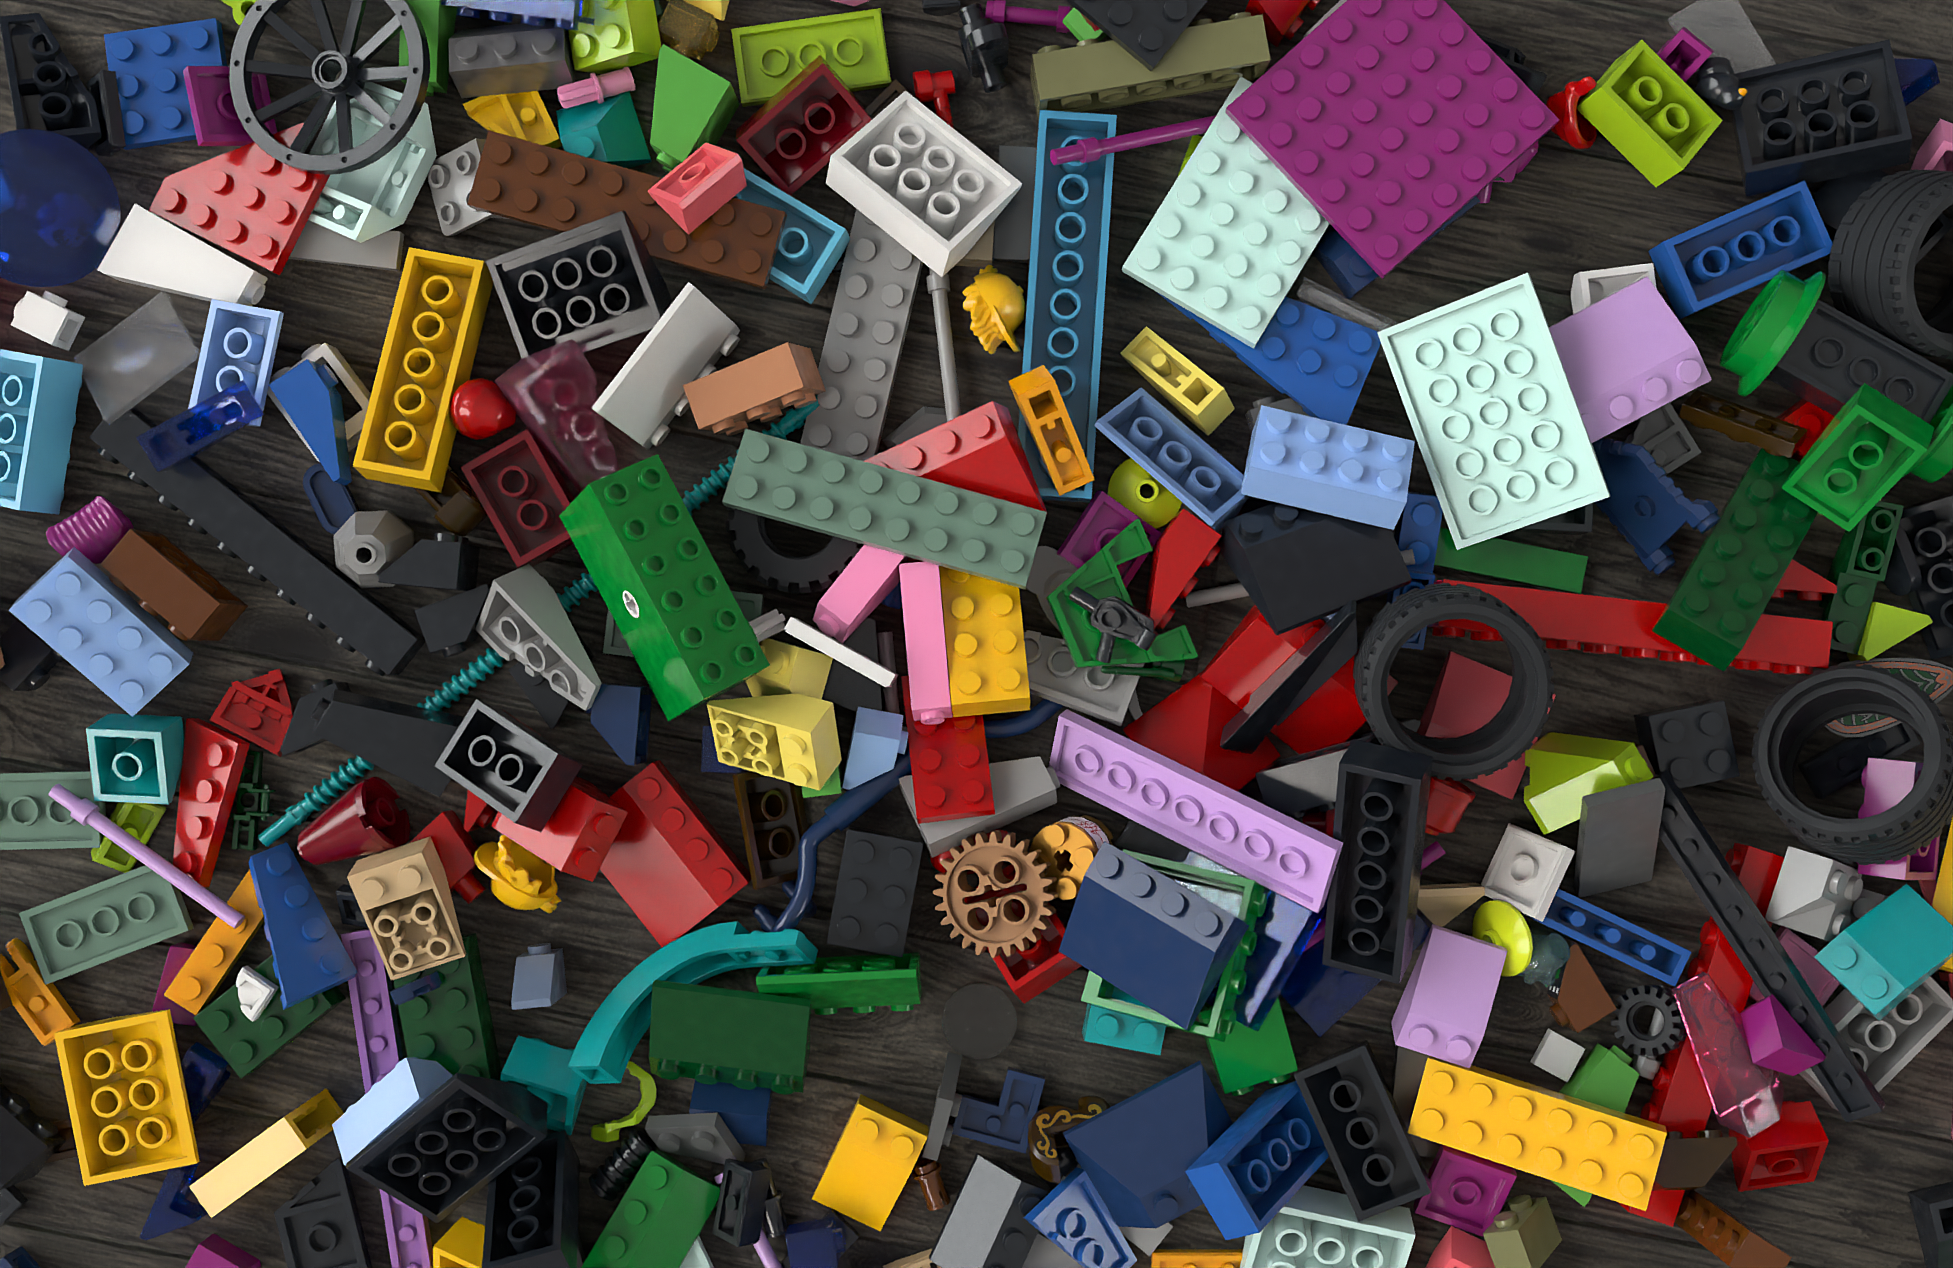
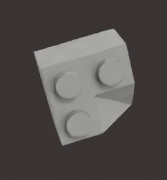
M1788 846L1765 920L1831 942L1851 924L1849 913L1853 901H1856L1862 892V874H1858L1857 869L1833 859Z

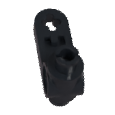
M981 4L968 5L958 12L963 27L958 31V36L970 75L974 78H981L985 93L995 92L1007 86L1002 69L1008 65L1009 38L1003 23H994L993 19L984 18Z

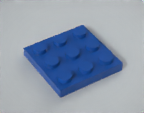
M216 18L104 34L108 70L116 71L126 147L123 149L128 150L197 140L183 70L187 66H227L221 22Z

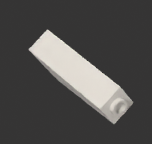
M134 204L97 269L105 275L126 283L209 302L214 299L247 306L255 305L261 300L265 292L264 284L268 279L137 204Z

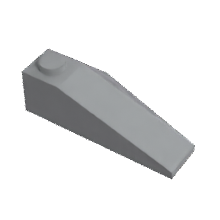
M530 564L494 579L475 630L500 656L508 661L513 659L520 661L525 665L526 673L532 677L543 676L549 680L554 691L583 710L590 709L602 683L554 589Z

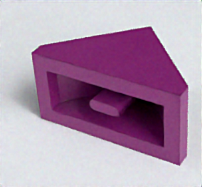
M1683 26L1662 46L1657 55L1686 82L1714 50Z
M1773 994L1747 1007L1740 1013L1753 1064L1795 1076L1824 1061L1826 1058Z
M213 1233L198 1244L185 1268H261V1263L256 1257Z

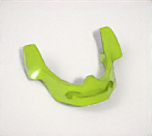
M629 1061L626 1068L629 1069L631 1075L636 1076L640 1080L642 1098L638 1107L629 1115L619 1120L593 1125L591 1127V1137L594 1140L601 1142L619 1140L620 1129L639 1124L654 1106L657 1091L655 1082L648 1072L634 1062Z

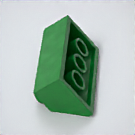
M651 1150L581 1268H680L716 1207L721 1187L664 1151Z

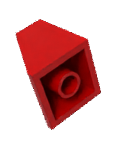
M576 776L541 832L516 824L500 812L497 813L491 826L558 870L593 882L628 812L591 782Z

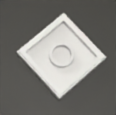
M1509 823L1481 883L1485 887V896L1494 900L1506 901L1518 911L1543 922L1575 851Z

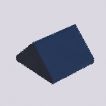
M695 1080L689 1114L718 1112L738 1143L766 1146L773 1090L763 1087L747 1090L738 1088L732 1083L724 1082L707 1085Z

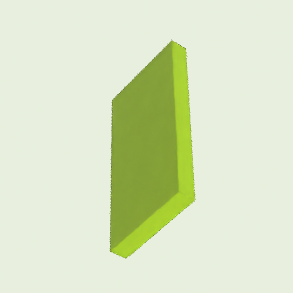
M881 8L731 29L743 107L766 104L819 55L826 60L851 92L883 88L891 84Z

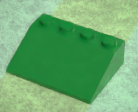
M903 953V957L886 954L816 957L814 964L766 966L756 976V985L759 993L810 999L811 1009H814L816 1015L837 1013V1008L853 1007L854 1013H870L876 1011L875 1006L891 1005V1011H910L914 1009V1004H921L920 953Z

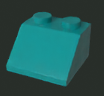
M109 713L86 728L94 801L170 804L172 802L183 761L184 731L182 717L134 715L132 717L129 714Z
M518 1035L501 1072V1081L519 1084L548 1103L547 1128L558 1132L566 1130L567 1134L571 1135L587 1086V1081L568 1067L575 1049H563L549 1045L538 1038L529 1039Z

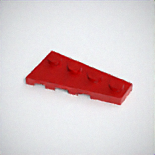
M187 718L173 865L203 887H209L250 743L199 718Z

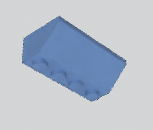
M1139 388L1098 419L1094 425L1216 532L1223 527L1224 521L1234 518L1249 498L1247 495L1240 494L1244 475L1142 388Z

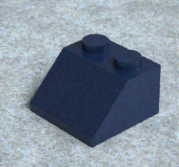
M602 683L592 707L586 710L587 714H591V724L626 765L634 766L647 762L653 691L650 686Z

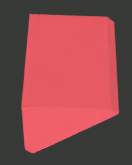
M704 143L651 187L648 193L689 235L747 186L742 159L737 153Z

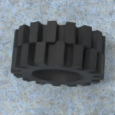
M1658 985L1638 986L1626 990L1625 995H1620L1616 1001L1619 1002L1618 1006H1615L1617 1010L1612 1012L1616 1014V1018L1611 1019V1026H1617L1618 1030L1614 1035L1617 1039H1623V1047L1633 1049V1053L1637 1055H1646V1057L1657 1056L1677 1049L1680 1046L1678 1043L1684 1041L1687 1037L1684 1030L1688 1029L1690 1021H1685V1015L1689 1014L1687 1008L1681 1007L1680 1003L1683 1002L1679 996L1674 997L1672 995L1673 991L1668 988L1662 989ZM1646 1005L1656 1007L1664 1018V1026L1661 1032L1655 1036L1643 1033L1637 1025V1013Z

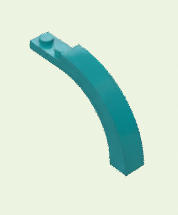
M738 921L720 923L686 934L650 955L612 990L583 1031L568 1067L590 1084L621 1083L634 1049L651 1024L652 986L654 980L697 985L712 976L734 969L814 964L818 949L801 931L796 929H784L783 932L766 933L763 931H752L750 933Z

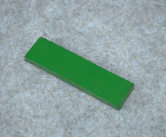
M1440 527L1434 566L1581 594L1588 556L1497 538H1490L1457 550L1450 530Z

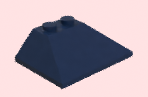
M1198 1061L1063 1132V1135L1082 1170L1086 1171L1107 1206L1117 1226L1156 1229L1204 1204L1185 1171L1233 1122L1201 1061Z

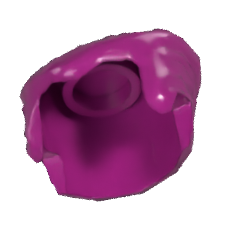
M97 496L85 507L75 512V514L49 527L46 531L48 544L62 557L75 547L93 564H101L130 529H134V526L121 509L114 506L104 497Z

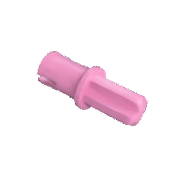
M627 66L623 69L597 76L594 72L590 73V78L559 86L557 88V95L564 109L593 101H598L601 104L604 102V98L627 91H634L635 83L632 73Z

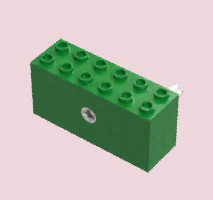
M658 454L589 483L559 515L668 722L735 688L770 666L759 642L785 630L784 615L782 613L779 614L777 609H774L749 622L747 621Z

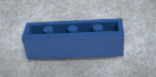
M1559 888L1543 922L1522 913L1541 924L1674 987L1691 954V951Z

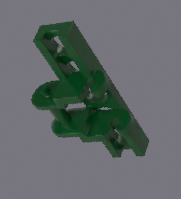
M263 751L247 752V756H254L253 770H251L244 763L238 784L236 813H230L229 819L234 818L232 849L257 850L259 816H261L263 821L267 820V816H274V813L269 811L270 793H275L276 789L269 788V784H263V788H261ZM252 774L253 780L252 782H244V777ZM246 793H251L255 797V803L252 807H246L242 802V798ZM241 820L250 821L249 826H245ZM245 830L249 831L248 845H244L240 841V834Z

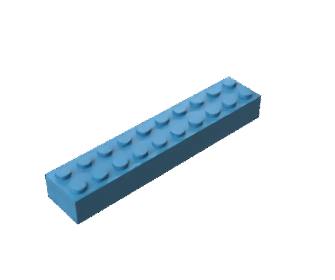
M1040 110L1022 374L1044 365L1052 375L1093 474L1096 427L1094 425L1097 421L1114 153L1101 155L1099 160L1081 163L1077 160L1053 165L1050 159V151L1076 145L1078 140L1095 137L1097 140L1114 137L1116 134L1117 115ZM1019 409L1018 436L1042 500L1089 503L1092 499L1093 481L1059 496Z

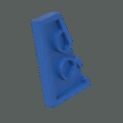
M1076 1167L1024 1217L1025 1220L1084 1268H1130L1137 1261L1086 1171Z

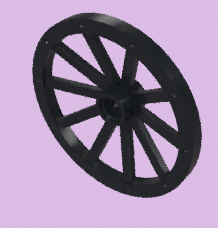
M257 0L246 14L237 32L231 52L229 72L230 89L235 110L244 129L252 140L266 153L280 162L300 171L322 175L342 174L361 169L376 162L397 146L413 126L421 111L430 77V54L426 33L417 13L408 0H384L396 15L355 54L367 0H352L340 49L324 0H310L326 50L324 52H320L276 14L291 0ZM270 24L314 61L312 67L253 60L258 42L266 26ZM403 29L408 46L409 66L362 69L376 53ZM342 70L341 76L336 80L337 74ZM252 73L315 81L259 110L256 107L252 90ZM407 80L401 100L392 116L363 90L365 82ZM321 95L290 148L278 141L264 124ZM353 98L383 125L380 131L355 148H353L350 99ZM336 100L339 153L332 155L304 154Z

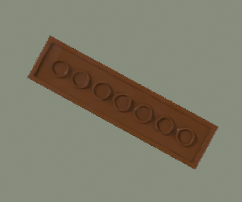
M489 130L467 203L469 207L559 233L621 211H626L651 258L762 289L767 288L787 214L784 211L732 198L688 235L648 193V190L662 178Z

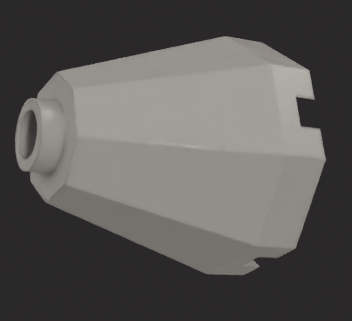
M390 510L357 511L334 534L336 568L360 588L395 586L394 584L378 582L379 574L414 546V531ZM366 548H368L371 551V558L367 556Z

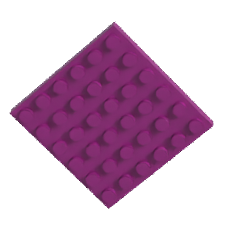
M1347 0L1228 105L1225 112L1382 279L1548 133L1559 121L1554 113L1444 0Z

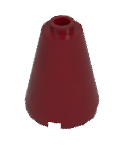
M377 776L361 780L299 833L297 849L300 856L314 865H320L384 852L406 843L409 840L410 834L409 816L406 809L399 811L394 801L400 798L396 790L387 781Z

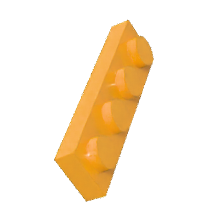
M250 869L227 901L228 905L245 916L244 921L238 928L234 929L219 917H216L164 993V996L194 1015L199 1014L205 1009L264 922L262 908H259Z

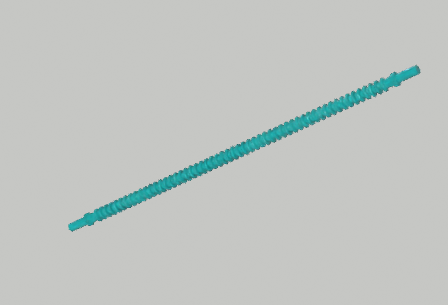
M818 399L808 406L796 408L795 410L791 408L777 424L772 422L770 424L772 428L769 431L763 429L762 433L787 440L786 435L805 425L806 417L820 406ZM729 456L727 458L729 462L726 465L723 463L719 464V471L711 470L710 478L702 477L703 483L701 485L694 484L692 492L687 490L684 492L685 497L682 500L691 516L692 509L700 510L701 502L709 503L708 497L710 495L717 496L719 488H727L726 483L730 479L736 457L732 458ZM583 572L580 581L574 579L571 588L565 586L564 594L556 593L565 611L571 612L573 604L579 606L581 604L580 598L588 599L589 591L597 592L598 588L590 573L586 574ZM487 648L486 656L478 655L477 663L469 662L470 668L468 670L462 668L459 677L453 675L451 677L452 683L444 682L443 690L435 689V696H427L425 698L426 703L419 702L417 707L443 712V707L450 708L452 706V700H460L459 695L461 693L467 695L469 693L468 687L476 688L477 680L484 681L487 672L493 674L496 665L502 667V660L505 658L500 656L494 649ZM359 756L356 759L348 758L347 766L341 764L339 772L332 771L330 773L331 779L323 778L322 786L314 785V792H306L304 800L287 808L285 815L258 835L259 840L269 847L295 825H301L305 822L311 812L314 810L321 811L322 803L330 804L331 796L338 797L340 789L346 791L348 789L347 783L355 784L357 782L356 776L364 777L365 769L372 770L374 764Z

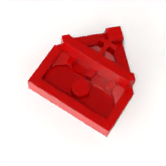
M282 670L269 671L266 675L242 682H231L232 687H229L210 721L281 757L282 752L280 748L295 712Z

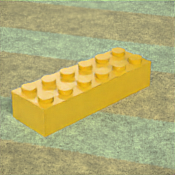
M409 247L353 467L366 479L442 492L457 431L450 419V402L458 387L470 379L493 286V279L484 261Z
M1432 1056L1427 1058L1408 1129L1409 1134L1646 1211L1667 1135L1666 1126L1473 1065L1469 1069Z

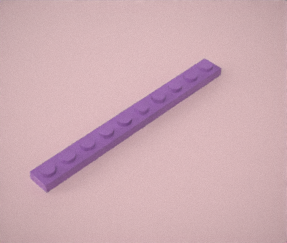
M369 929L341 934L342 944L358 972L353 979L348 980L365 1094L370 1091L375 1083L381 1081L389 1074L399 1061L403 1060L396 1008L390 994L393 991L392 981ZM380 1189L392 1268H433V1249L428 1217Z

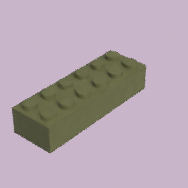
M1241 12L1231 15L1226 21L1213 23L1212 19H1201L1191 23L1190 27L1183 31L1152 71L1147 69L1114 40L1099 43L1098 39H1086L1078 42L1076 47L1061 49V46L1051 45L1039 49L1037 54H1032L1030 79L1039 121L1040 110L1088 113L1232 88L1240 77L1254 83L1265 73L1271 59L1263 15L1251 16L1250 12Z

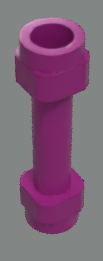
M987 0L985 19L990 18L993 19L994 23L1003 24L1006 21L1056 26V32L1067 33L1071 31L1062 21L1073 8L1059 5L1058 11L1006 6V0Z

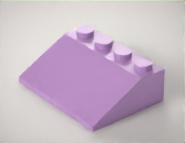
M1644 277L1549 327L1591 443L1712 380L1696 344L1648 277Z

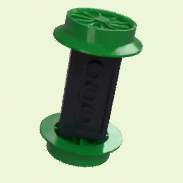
M1785 270L1779 271L1752 302L1732 333L1721 355L1720 366L1740 376L1738 394L1742 397L1747 396L1767 378L1831 415L1836 416L1859 388L1866 383L1935 427L1928 450L1902 477L1911 472L1928 483H1933L1945 476L1953 468V366L1946 371L1820 301L1818 298L1825 284V273L1819 271L1803 281Z

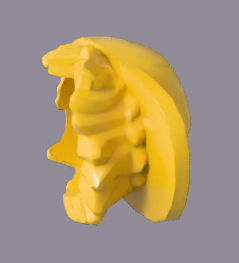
M987 265L985 269H980L979 274L974 277L975 282L963 290V295L967 296L963 302V308L966 311H971L972 323L970 330L973 331L975 336H978L984 350L990 354H994L997 347L1005 340L1015 353L1020 352V346L1014 332L1025 319L1026 304L1022 295L1024 291L1020 285L1017 286L1008 276L997 273L998 270L996 268H993L992 265Z
M502 835L498 843H484L476 850L474 854L475 864L481 871L491 877V890L505 905L518 910H535L540 908L550 914L557 908V904L561 902V899L556 895L558 887L554 880L555 867L545 863L543 859L507 836Z

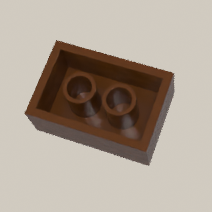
M130 529L100 564L111 573L108 578L114 585L127 592L131 590L140 598L138 604L144 610L154 616L160 614L170 623L168 629L184 641H188V639L219 641L248 607L247 604L160 533Z

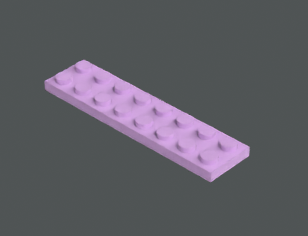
M1068 709L1059 715L1049 767H1053L1060 784L1251 880H1255L1260 885L1316 913L1325 905L1343 846L1342 842Z

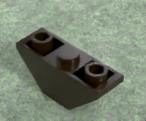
M1721 1130L1698 1131V1138H1683L1681 1131L1667 1132L1652 1191L1692 1190L1704 1187L1735 1149L1737 1138L1722 1137Z

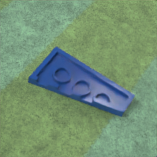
M285 842L251 856L248 863L259 908H262L264 916V931L267 942H270L274 958L272 964L275 977L279 980L282 992L280 998L283 1010L353 979L358 972L288 843Z

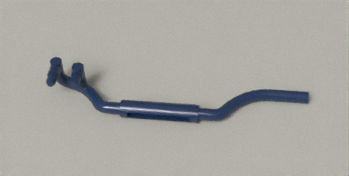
M1044 698L1036 706L1016 717L1002 720H983L985 737L995 739L1024 734L1046 722L1064 706ZM908 741L905 754L897 753L894 769L847 790L824 809L826 814L803 834L798 846L799 865L797 882L790 880L782 884V890L790 899V903L778 919L762 903H759L752 909L754 917L761 924V929L764 932H783L784 929H795L803 917L811 918L816 914L817 906L811 898L816 881L818 845L837 829L842 832L900 784L899 778L912 774Z

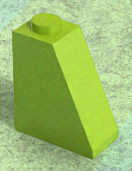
M1550 732L1534 743L1529 750L1525 751V766L1530 767V785L1524 787V803L1543 834H1547L1580 819L1583 796L1647 781L1654 776L1634 743Z

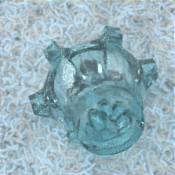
M1531 934L1533 942L1532 958L1528 967L1518 975L1524 977V981L1529 985L1535 981H1540L1547 988L1555 983L1558 969L1569 960L1570 949L1565 939L1559 934Z

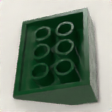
M654 980L652 986L649 1045L651 1073L668 1080L685 1077L693 1078L697 1082L707 1085L724 1082L732 1083L738 1088L747 1090L763 1087L771 1088L779 1094L803 1093L810 1054L811 1000Z

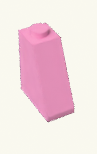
M864 545L819 600L813 617V621L817 623L818 628L825 635L835 637L843 644L897 586L900 580L899 564L907 563L909 557Z

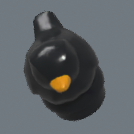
M1725 57L1706 59L1696 74L1698 84L1694 92L1708 106H1718L1728 110L1739 109L1743 104L1747 89L1741 88L1740 81L1734 76L1731 61Z

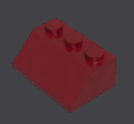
M819 55L735 130L736 140L781 191L791 196L830 161L831 155L868 124L872 118L826 60Z

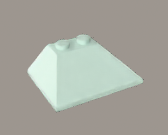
M365 82L363 89L391 116L403 95L400 92L373 82ZM353 98L350 99L353 148L373 137L380 131L383 125ZM336 100L309 155H332L339 153ZM423 103L417 119L406 136L385 156L361 169L330 175L308 221L359 243L404 224L437 156L428 104Z

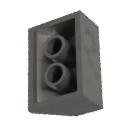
M566 19L458 30L449 38V73L461 98L550 90L575 82L574 63Z

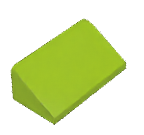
M118 802L109 819L146 845L163 816L166 807L162 804ZM104 835L100 847L92 848L91 850L92 861L123 873L131 871L138 860Z

